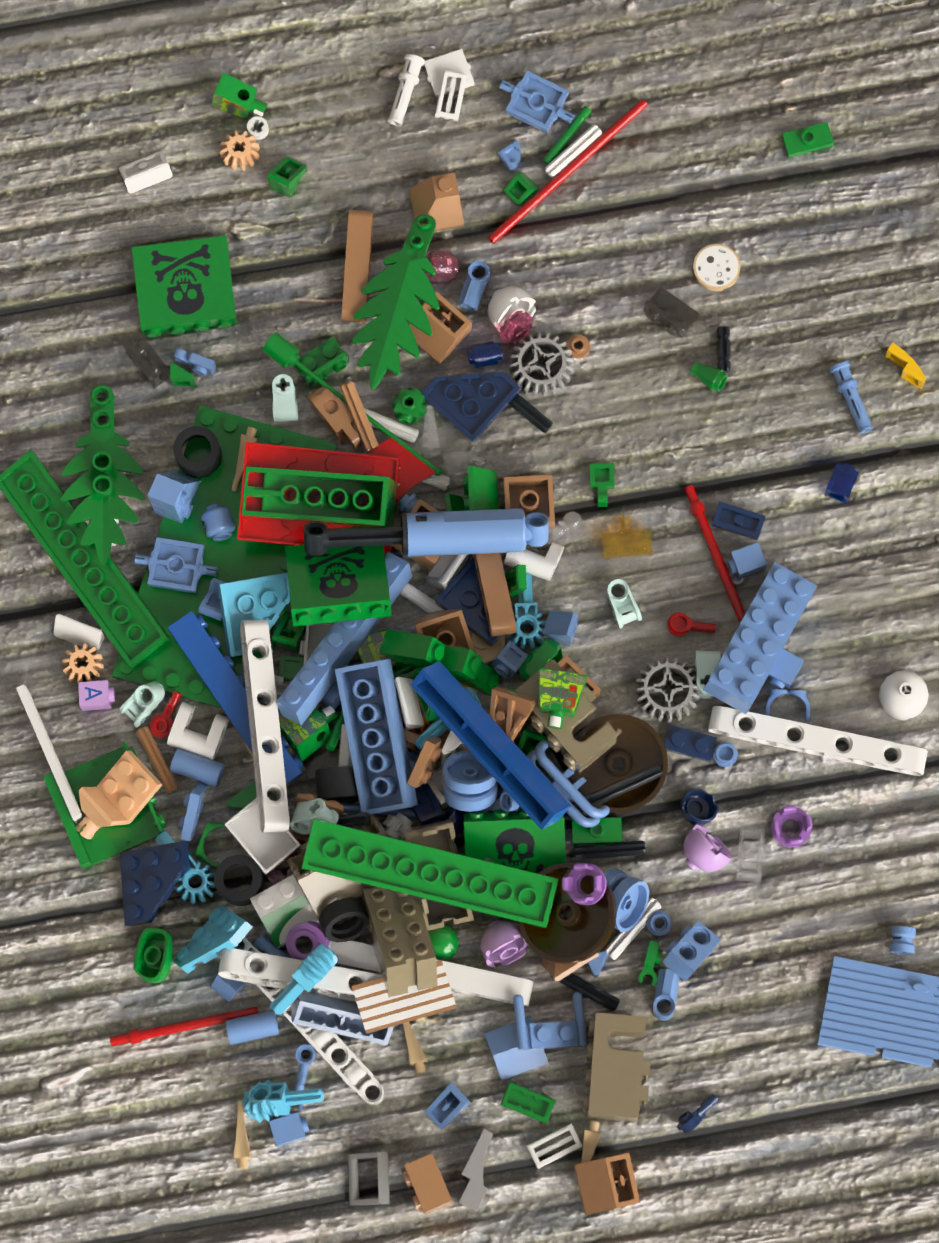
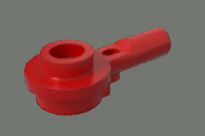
M679 612L672 614L668 618L667 629L672 635L681 637L689 631L715 633L716 624L692 621L686 614Z
M173 691L163 713L157 714L151 719L150 730L156 737L166 738L169 736L174 723L172 715L182 694Z

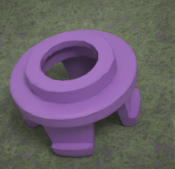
M795 805L783 807L772 819V835L778 843L785 847H798L804 844L811 835L812 820L810 815L802 809L795 807ZM793 819L799 823L800 831L796 836L789 837L783 833L782 825L786 820Z
M574 864V868L568 877L562 878V889L567 891L574 902L578 904H594L603 897L606 891V877L603 871L594 864ZM588 875L594 877L595 890L590 894L584 893L580 886L582 879Z
M316 921L300 923L289 931L286 938V947L293 959L304 960L318 945L324 944L326 947H329L330 940L325 938L324 933L320 929V923ZM307 936L312 940L313 948L309 953L300 952L297 948L296 942L298 937Z

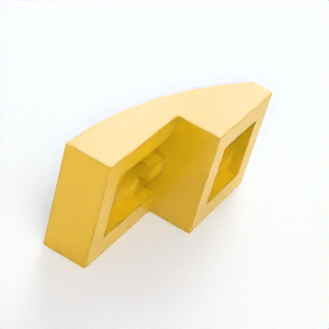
M892 342L885 357L904 368L901 374L902 379L922 389L926 380L922 370L912 357Z

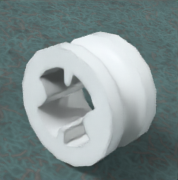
M260 116L252 117L247 123L249 136H255L256 140H262L268 135L269 128L264 118ZM255 124H259V127L263 125L261 132L257 133V130L253 132Z

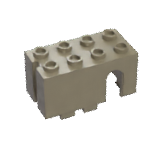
M553 659L543 667L545 669L563 671ZM569 668L567 671H565V672L575 673L571 668ZM539 671L515 690L517 693L537 699V704L529 715L532 720L531 724L539 734L545 733L549 746L555 752L560 751L563 754V762L571 771L576 770L580 774L616 743L617 736L622 732L618 728L615 731L607 722L584 741H578L573 737L575 733L595 718L592 712L596 708L592 701L595 700L596 696L587 686L584 688L574 718L564 716L562 729L547 727L549 714L539 712Z
M371 814L370 825L363 826L364 830L388 837L375 814ZM307 843L299 846L301 853L287 860L318 919L321 911L333 901L351 897L357 899L363 895L364 889L376 887L302 869L301 866Z
M449 820L399 830L401 840L456 853L453 839L456 837L453 822ZM417 897L428 931L445 927L444 921H450L455 925L474 920L472 910Z
M380 887L364 889V906L370 922L368 931L372 932L373 947L388 997L408 993V987L414 985L417 986L418 991L437 987L436 955L417 896Z
M596 1013L595 1019H590L588 1036L593 1037V1044H588L587 1061L591 1062V1069H586L585 1086L589 1087V1095L584 1094L583 1112H588L587 1118L638 1121L640 1104L646 1105V1101H648L649 1086L641 1085L642 1079L648 1080V1076H650L651 1060H643L644 1051L612 1048L608 1043V1039L612 1036L643 1038L645 1026H651L653 1023L652 1021H646L645 1016Z

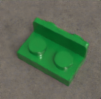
M331 337L300 357L298 361L326 381L328 375L334 371L338 373L347 367L349 357L335 338ZM294 365L309 387L314 384L315 386L320 385L297 365Z

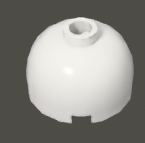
M505 287L493 294L488 305V316L498 332L511 334L514 332L512 328L518 324L522 328L531 320L536 311V307L533 305L536 302L529 293L519 287Z
M902 670L886 677L880 686L878 696L885 713L895 719L908 720L919 715L925 708L928 700V690L921 676L912 671Z

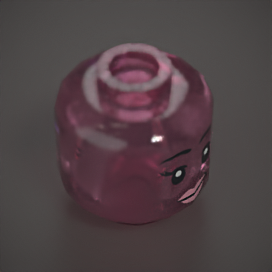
M431 251L428 254L427 259L435 269L434 276L427 273L430 281L449 282L454 276H457L458 259L453 256L451 251Z

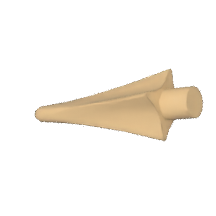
M252 427L247 428L246 435L241 434L237 467L231 488L233 492H236L243 474L246 442L258 443L257 438H255L257 429Z
M402 1023L410 1066H415L417 1074L426 1072L424 1063L428 1062L413 1033L410 1023Z
M242 1100L237 1101V1127L233 1153L234 1161L238 1160V1169L240 1170L248 1169V1160H252Z
M590 1120L588 1130L584 1129L582 1163L592 1160L602 1134L598 1132L600 1122Z

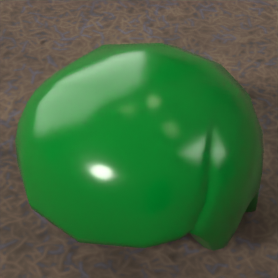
M444 923L445 927L429 930L428 933L436 959L448 961L458 950L459 936L451 925Z

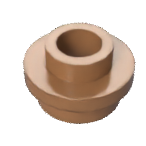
M574 335L567 341L566 349H571V357L576 359L584 358L590 351V342L583 335ZM581 343L583 347L576 349L574 344Z

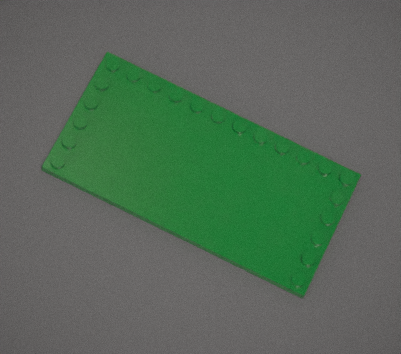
M199 405L193 426L205 427L215 434L222 451V460L214 473L207 477L195 478L201 482L192 500L191 505H193V509L189 518H184L183 523L180 524L163 517L157 537L204 545L203 563L204 565L217 566V575L215 577L202 574L195 594L148 586L149 567L147 565L138 595L170 639L134 668H130L119 653L112 677L140 686L153 681L159 682L164 687L165 693L172 694L173 691L182 694V698L222 709L170 633L168 627L191 611H193L195 616L200 614L208 625L204 628L209 636L214 634L221 644L218 650L222 656L228 655L223 618L219 621L198 612L201 602L209 591L212 578L224 582H232L287 572L285 546L292 545L237 539L243 474L236 492H233L231 488L237 467L241 434L246 435L247 428L252 427L257 429L255 438L261 444L336 451L337 444ZM202 437L189 440L183 454L184 457L191 462L205 460L211 451L210 442ZM179 468L178 472L185 474V473ZM220 504L221 507H227L231 510L235 530L231 533L232 536L222 541H213L212 538H208L205 535L201 516L207 511L206 508L208 506ZM288 604L285 605L279 614V618L269 631L272 653L274 649L272 638L285 614ZM255 651V653H252L256 658H262L260 652ZM243 655L230 657L235 665L232 668L235 675L241 674L245 679Z

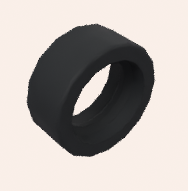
M352 897L333 901L321 911L319 916L325 937L336 943L347 942L359 937L367 930L370 923L364 904L359 899ZM353 916V918L346 922L335 924L343 918Z

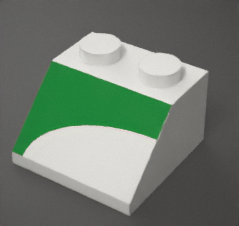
M294 875L250 898L277 949L286 945L289 931L297 924L308 923V921L320 923Z

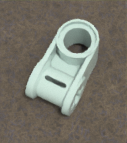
M280 374L272 382L274 422L298 420V406L293 380L286 374ZM283 383L287 385L286 391H281L280 389Z
M620 579L610 582L606 595L618 628L621 629L624 624L634 620L641 621L640 610L633 599L628 584ZM614 587H620L624 590V595L622 597H615L612 595L611 590Z
M696 650L695 652L696 684L700 690L696 693L703 699L714 697L703 691L705 687L704 682H708L720 660V651Z
M155 681L139 686L131 697L123 703L119 711L122 714L125 713L134 722L136 728L140 727L149 719L153 710L163 700L165 696L164 687ZM147 690L151 691L152 699L149 698Z
M321 798L298 802L290 828L299 834H309L313 819L336 824L339 815L335 810H330Z

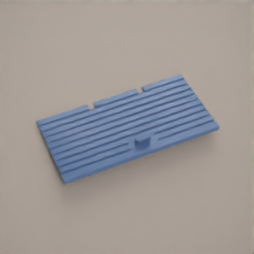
M834 956L818 1045L875 1056L876 1048L883 1049L882 1058L932 1067L933 1059L939 1060V977Z

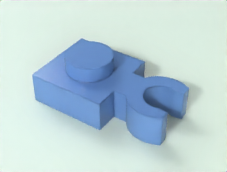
M177 348L173 356L176 362L189 365L194 373L201 376H206V374L213 376L216 370L214 360L195 353L190 354Z

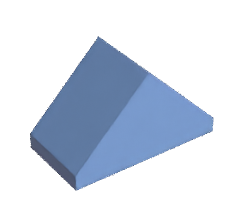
M550 611L543 634L567 647H571L578 625V614Z
M451 1083L428 1107L425 1113L443 1130L470 1104V1101Z

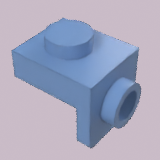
M212 578L209 591L201 602L198 612L221 621L222 612L217 584L226 582Z
M509 641L492 662L491 666L494 667L497 674L510 680L528 655Z

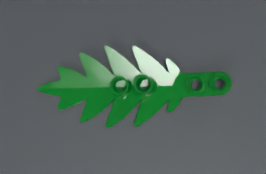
M427 214L419 215L413 220L402 250L384 259V265L391 266L375 276L362 288V294L381 293L368 301L353 315L354 320L376 317L366 324L352 339L353 344L374 341L357 363L358 367L370 366V388L372 390L380 383L387 369L397 376L401 374L397 346L415 358L420 357L415 336L408 323L428 336H432L429 320L417 299L419 298L435 310L440 308L435 291L424 273L425 271L432 276L435 275V269L425 255L436 229V221Z
M98 385L90 392V433L75 443L77 448L87 447L67 464L61 475L65 477L87 472L80 476L65 491L60 500L65 502L88 496L72 512L67 520V524L72 525L91 520L84 531L80 545L95 544L99 561L102 566H105L110 555L112 543L126 544L125 537L114 519L135 524L139 523V519L133 510L117 495L144 500L145 496L130 479L119 472L144 474L139 464L119 447H128L130 442L123 436L115 433L113 391L106 385ZM105 394L106 399L100 401L97 399L98 395ZM100 417H105L107 419V422L105 424H99L98 419Z

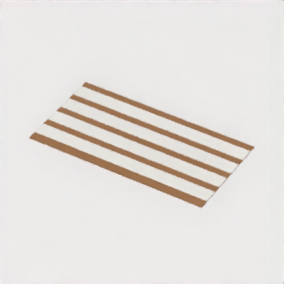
M436 962L437 987L418 991L417 986L414 985L408 987V993L388 997L383 977L352 986L353 992L359 994H354L366 1034L457 1008L443 962Z

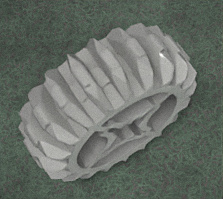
M537 332L536 339H533L532 335L529 334L527 336L528 342L521 339L519 341L521 347L515 346L513 348L515 354L510 355V361L514 362L510 364V370L514 371L512 379H518L517 385L519 386L526 384L524 387V392L526 393L532 388L534 396H537L538 390L542 391L543 396H547V390L549 389L552 394H555V386L563 389V381L569 382L570 376L568 374H572L574 368L571 367L574 364V359L570 357L572 351L571 349L565 350L566 342L558 344V336L551 340L549 332L546 333L545 338H541V333ZM540 348L549 349L553 352L546 354ZM532 351L534 359L527 366L522 367L523 359ZM538 358L540 361H543V364L546 362V372L544 367H538ZM561 361L560 371L552 377L550 369L556 366L557 362ZM539 375L543 380H536L530 376Z
M665 656L663 664L656 658L654 660L655 667L651 663L646 664L649 672L640 670L639 674L644 679H636V684L642 687L635 688V693L643 694L637 698V703L646 702L641 707V710L646 711L650 708V718L655 713H658V721L660 722L663 719V715L667 716L668 723L672 722V715H675L676 719L680 721L682 718L680 712L682 711L684 715L689 716L690 711L687 707L695 709L697 705L692 700L697 701L700 699V695L695 693L700 691L697 684H694L696 683L697 676L690 677L694 673V668H689L686 671L687 662L683 661L681 666L677 665V657H674L673 663H669L668 656ZM663 672L662 682L654 684V686H648L649 681L656 674ZM671 672L680 675L687 685L675 682L672 679ZM667 679L668 685H671L670 689L674 688L671 690L669 700L668 694L662 691L665 688ZM688 692L686 699L681 704L673 707V698ZM649 694L661 697L664 700L665 707L656 704Z

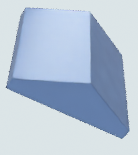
M531 1016L525 1018L526 1024L534 1023ZM515 1022L484 1033L502 1081L548 1064L544 1049L518 1050Z

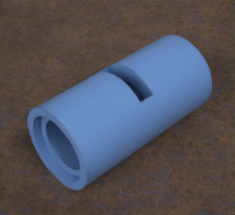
M178 748L173 757L170 772L218 787L225 764Z
M273 1010L225 1021L230 1045L280 1034L276 1013Z

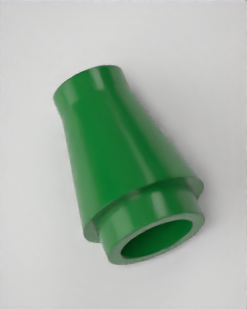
M699 362L693 365L690 373L711 391L716 390L718 392L722 390L728 378L724 370Z

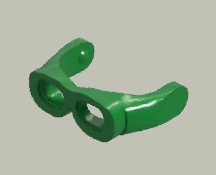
M208 821L195 856L200 857L207 865L217 868L219 863L210 861L205 855L204 841L212 831L226 827L225 823H212Z

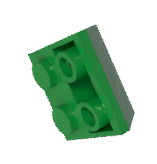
M468 466V474H463L464 495H469V497H464V510L499 509L497 471Z

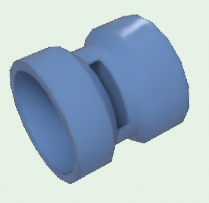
M892 926L891 936L893 937V942L890 944L889 952L903 955L914 954L913 938L916 936V929L906 926Z

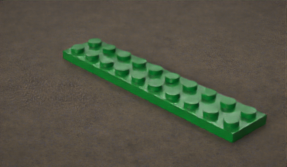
M29 450L0 474V489L130 668H134L170 639L109 555L106 565L102 566L97 556L95 544L80 545L88 525L85 521L72 525L67 524V520L76 508L70 500L65 502L60 500L64 494L63 490L34 451Z
M313 819L301 866L302 869L547 928L558 883V878Z

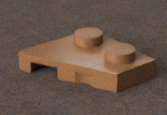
M495 687L491 693L490 717L511 740H514L537 704V699Z
M433 736L425 741L407 782L408 785L417 788L431 780L436 761L442 751L440 748L442 744L441 739Z

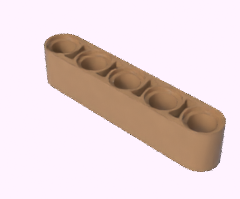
M349 210L342 322L366 323L367 318L354 320L353 315L368 302V294H362V288L369 283L373 211Z
M500 553L473 554L491 637L516 633L515 618Z

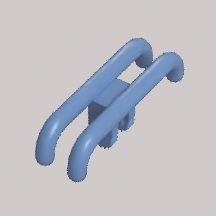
M545 740L540 741L535 750L529 752L527 758L545 776L535 763L537 759L539 764L555 780L552 783L546 777L571 805L566 811L568 815L580 826L586 828L594 827L600 822V818L609 814V807L605 805L601 808L593 807L578 791L587 780L582 777L572 785L567 778H570L575 770L571 771L568 769L562 774L545 755L548 742ZM571 797L578 804V806L591 817L587 818L583 816L575 808V806L568 800V798Z

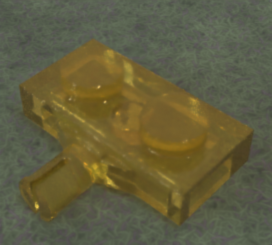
M624 515L620 516V531L602 534L604 559L649 556L653 554L651 530L636 531L631 529L630 515H626V525Z

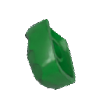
M544 638L542 645L532 650L519 669L521 679L526 682L552 659L557 663L562 660L561 645L552 638Z
M146 928L141 933L134 955V970L143 980L150 983H161L167 978L173 960L172 934L159 928Z

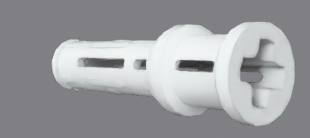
M406 54L404 57L406 62L403 71L398 76L400 84L388 118V122L394 126H402L413 87L419 83L418 75L420 68L425 64V60L419 56Z

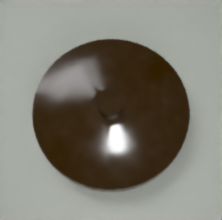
M626 714L606 715L589 723L578 734L576 740L584 741L607 722L615 731L617 728L622 730L621 734L617 736L616 743L580 774L575 770L571 778L573 783L582 777L587 780L578 789L583 796H587L645 768L659 764L663 771L661 777L595 806L596 808H601L604 805L608 806L610 812L613 813L634 811L648 804L661 790L668 771L667 751L659 734L645 721Z
M576 863L555 864L538 873L558 878L547 928L518 921L521 934L528 946L539 956L560 964L582 962L597 954L610 939L617 917L615 897L608 883L603 897L591 905L575 903L568 892L562 889V878L568 877ZM591 875L585 876L581 881L580 886L584 893L590 894L595 890L594 877Z

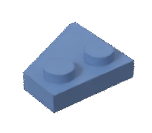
M199 782L191 793H187L184 801V807L187 808L186 816L182 815L179 823V830H182L180 839L190 841L195 835L204 805L202 804L203 796L209 788L208 784Z

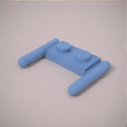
M578 991L572 994L575 1021L530 1024L525 1022L523 996L515 995L513 997L518 1050L588 1046L582 994Z

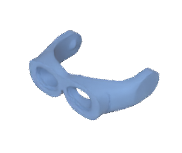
M771 689L765 706V715L770 716V704L775 698L782 695H792L803 702L806 709L805 721H810V704L806 696L807 691Z

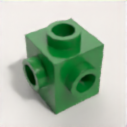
M402 388L399 395L395 394L391 408L394 409V415L398 421L408 425H418L420 417L424 418L428 404H425V396L421 395L422 392L414 388H408V390ZM407 402L413 405L406 406L405 403Z

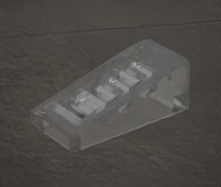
M432 405L427 406L425 412L421 456L426 460L440 458L441 456Z
M740 828L737 880L761 882L764 829ZM744 838L759 839V842L744 841ZM744 848L758 849V852L744 851ZM743 858L758 859V862L743 861Z

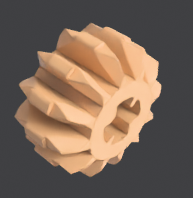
M237 130L234 131V137L227 134L225 136L227 142H221L220 144L223 149L220 151V156L225 158L224 164L226 166L231 164L234 171L238 166H241L242 171H245L246 164L253 167V160L259 159L257 151L260 150L259 144L255 143V136L248 137L247 131L239 135Z
M84 643L82 650H80L77 644L73 646L74 653L69 650L65 652L70 659H62L63 665L67 666L63 669L64 674H70L68 679L71 682L76 679L77 682H84L85 678L89 682L92 681V675L96 678L100 677L96 670L104 669V665L99 663L103 657L101 654H96V647L93 646L89 649L88 644ZM80 661H86L88 665L86 667H80L78 663Z

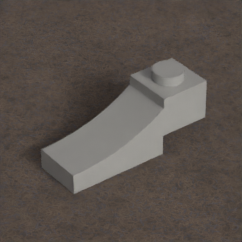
M485 1129L461 1174L470 1181L459 1203L475 1212H478L479 1208L485 1209L491 1197L487 1194L489 1189L484 1186L483 1170L486 1153L493 1133Z

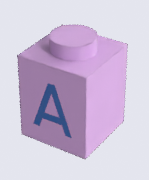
M108 680L78 682L79 706L82 711L112 709L111 702L116 700L115 688L111 687Z

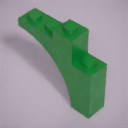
M386 629L379 653L392 661L416 667H428L440 661L457 681L487 696H491L492 689L498 686L500 675L493 668L482 662V657L472 650L447 646L433 636Z

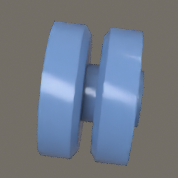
M470 750L457 752L445 760L443 765V795L445 801L451 807L467 812L481 811L490 807L496 801L498 796L497 780Z
M611 868L604 872V875L616 901L617 917L614 928L621 932H627L634 928L642 918L649 901V888L644 881L630 877L627 873L617 868Z

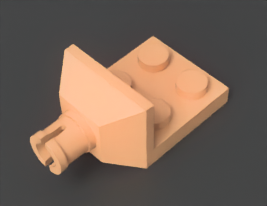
M126 751L97 787H81L79 790L81 810L86 815L77 824L76 830L80 832L83 829L80 834L87 839H91L100 827L130 824L163 784L132 751Z

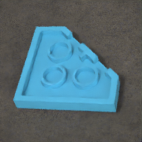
M288 572L217 584L228 656L242 655L240 636L242 620H267L269 631L273 627L285 605L290 602Z
M221 905L211 912L206 924L194 932L193 939L188 945L182 947L177 952L176 959L173 962L183 971L189 973L195 969L196 963L202 961L205 964L218 957L220 950L224 948L231 950L236 947L251 930L252 926Z

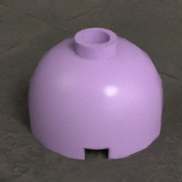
M696 824L685 837L683 848L684 853L688 857L685 861L695 871L698 868L704 872L718 871L732 859L730 857L731 852L716 835L712 837L706 834L709 829L699 824Z
M497 920L492 922L480 940L483 958L490 967H495L494 963L501 962L502 966L511 964L527 953L525 948L528 944L521 934L519 924L512 921Z

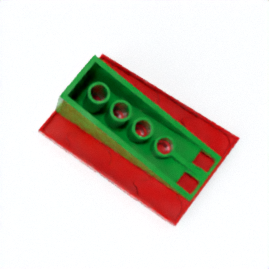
M246 442L237 539L284 545L304 544V526L315 521L326 524L328 529L395 526L400 458ZM383 545L384 554L393 550L391 545Z

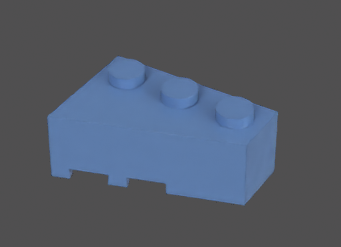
M175 470L173 472L157 473L147 495L155 514L182 524L184 518L188 519L192 512L193 505L191 503L201 481Z

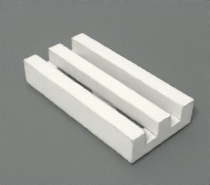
M444 70L435 117H442L447 120L452 119L458 122L467 74ZM449 76L452 77L446 111L442 112L441 108ZM459 78L461 79L455 114H451L456 81Z
M572 1123L527 1145V1149L537 1169L583 1147ZM570 1131V1136L535 1153L534 1148ZM572 1140L575 1141V1145L541 1162L539 1161L538 1157Z

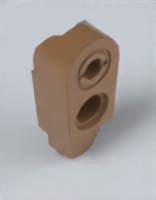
M327 388L316 389L306 396L313 410L341 444L348 441L354 449L363 444L357 433L358 431L350 411L339 397L336 398Z

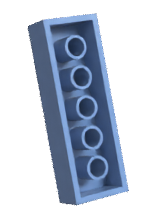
M774 562L703 691L746 714L755 701L817 585Z
M391 659L335 669L361 812L375 814L418 805L415 788L407 784L412 771Z

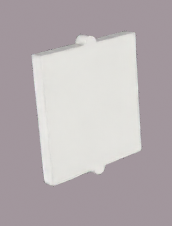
M462 49L425 61L424 66L428 75L427 81L431 83L436 97H439L444 70L467 74L465 88L475 85L470 72L471 65L467 64ZM448 76L444 95L450 91L452 77ZM459 78L456 81L455 91L460 89L461 79Z

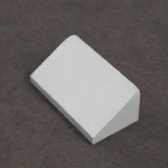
M163 151L119 168L129 193H134L172 177V172Z
M61 614L56 615L54 635L81 647L84 643H87L89 649L94 646L97 648V652L99 651L105 638L102 630Z
M396 677V691L405 728L410 730L424 726L417 693L410 685L413 680Z
M450 731L441 751L442 770L444 762L448 757L463 751L464 744L452 731Z

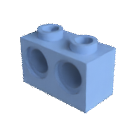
M699 920L693 927L687 925L679 935L682 939L679 942L674 940L665 950L668 955L663 963L685 982L721 941L718 936Z

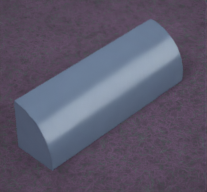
M303 991L292 1003L291 1020L293 1024L383 1045H388L394 1028L392 1026L366 1034L357 1003Z

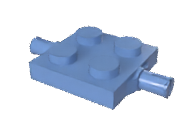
M528 70L517 85L505 80L500 85V89L511 94V100L505 109V113L545 133H548L553 122L558 117L570 124L575 117V114L563 109V104L569 95V91Z
M156 537L155 547L150 556L136 554L134 561L135 564L148 565V586L195 594L202 574L216 577L218 571L217 566L204 565V545Z

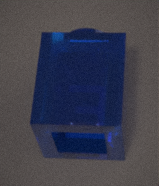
M836 463L824 495L847 504L859 472L850 464Z

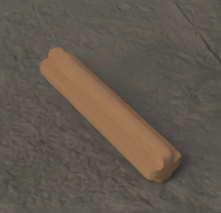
M350 381L342 384L340 389L365 450L370 451L377 448V439L354 383Z
M145 726L138 729L136 735L167 794L177 791L179 787L148 727Z

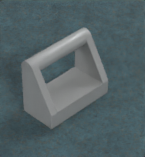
M472 554L441 555L434 568L425 578V582L442 593L461 572Z
M388 1152L348 1154L349 1206L390 1204ZM377 1159L379 1198L359 1200L358 1160Z

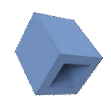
M759 543L732 551L730 560L727 561L731 574L736 573L738 580L765 571L767 566Z
M782 649L767 679L771 680L770 684L781 690L783 688L789 690L804 660Z
M298 1112L269 1121L277 1147L307 1138L305 1132L309 1131L306 1117L301 1118Z

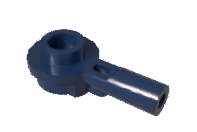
M712 1093L694 1112L687 1111L677 1119L679 1121L677 1128L685 1134L695 1129L706 1116L705 1113L719 1101L716 1095Z

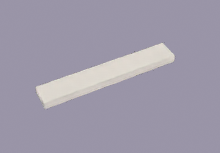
M23 684L16 688L72 819L75 823H79L84 816L26 685Z

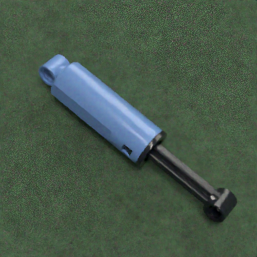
M514 508L401 513V526L328 529L326 524L315 521L304 526V550L309 555L319 556L325 554L331 547L402 545L403 557L525 551L526 543L530 546L538 547L548 542L549 518L545 514L538 512L530 513L525 517L523 509Z

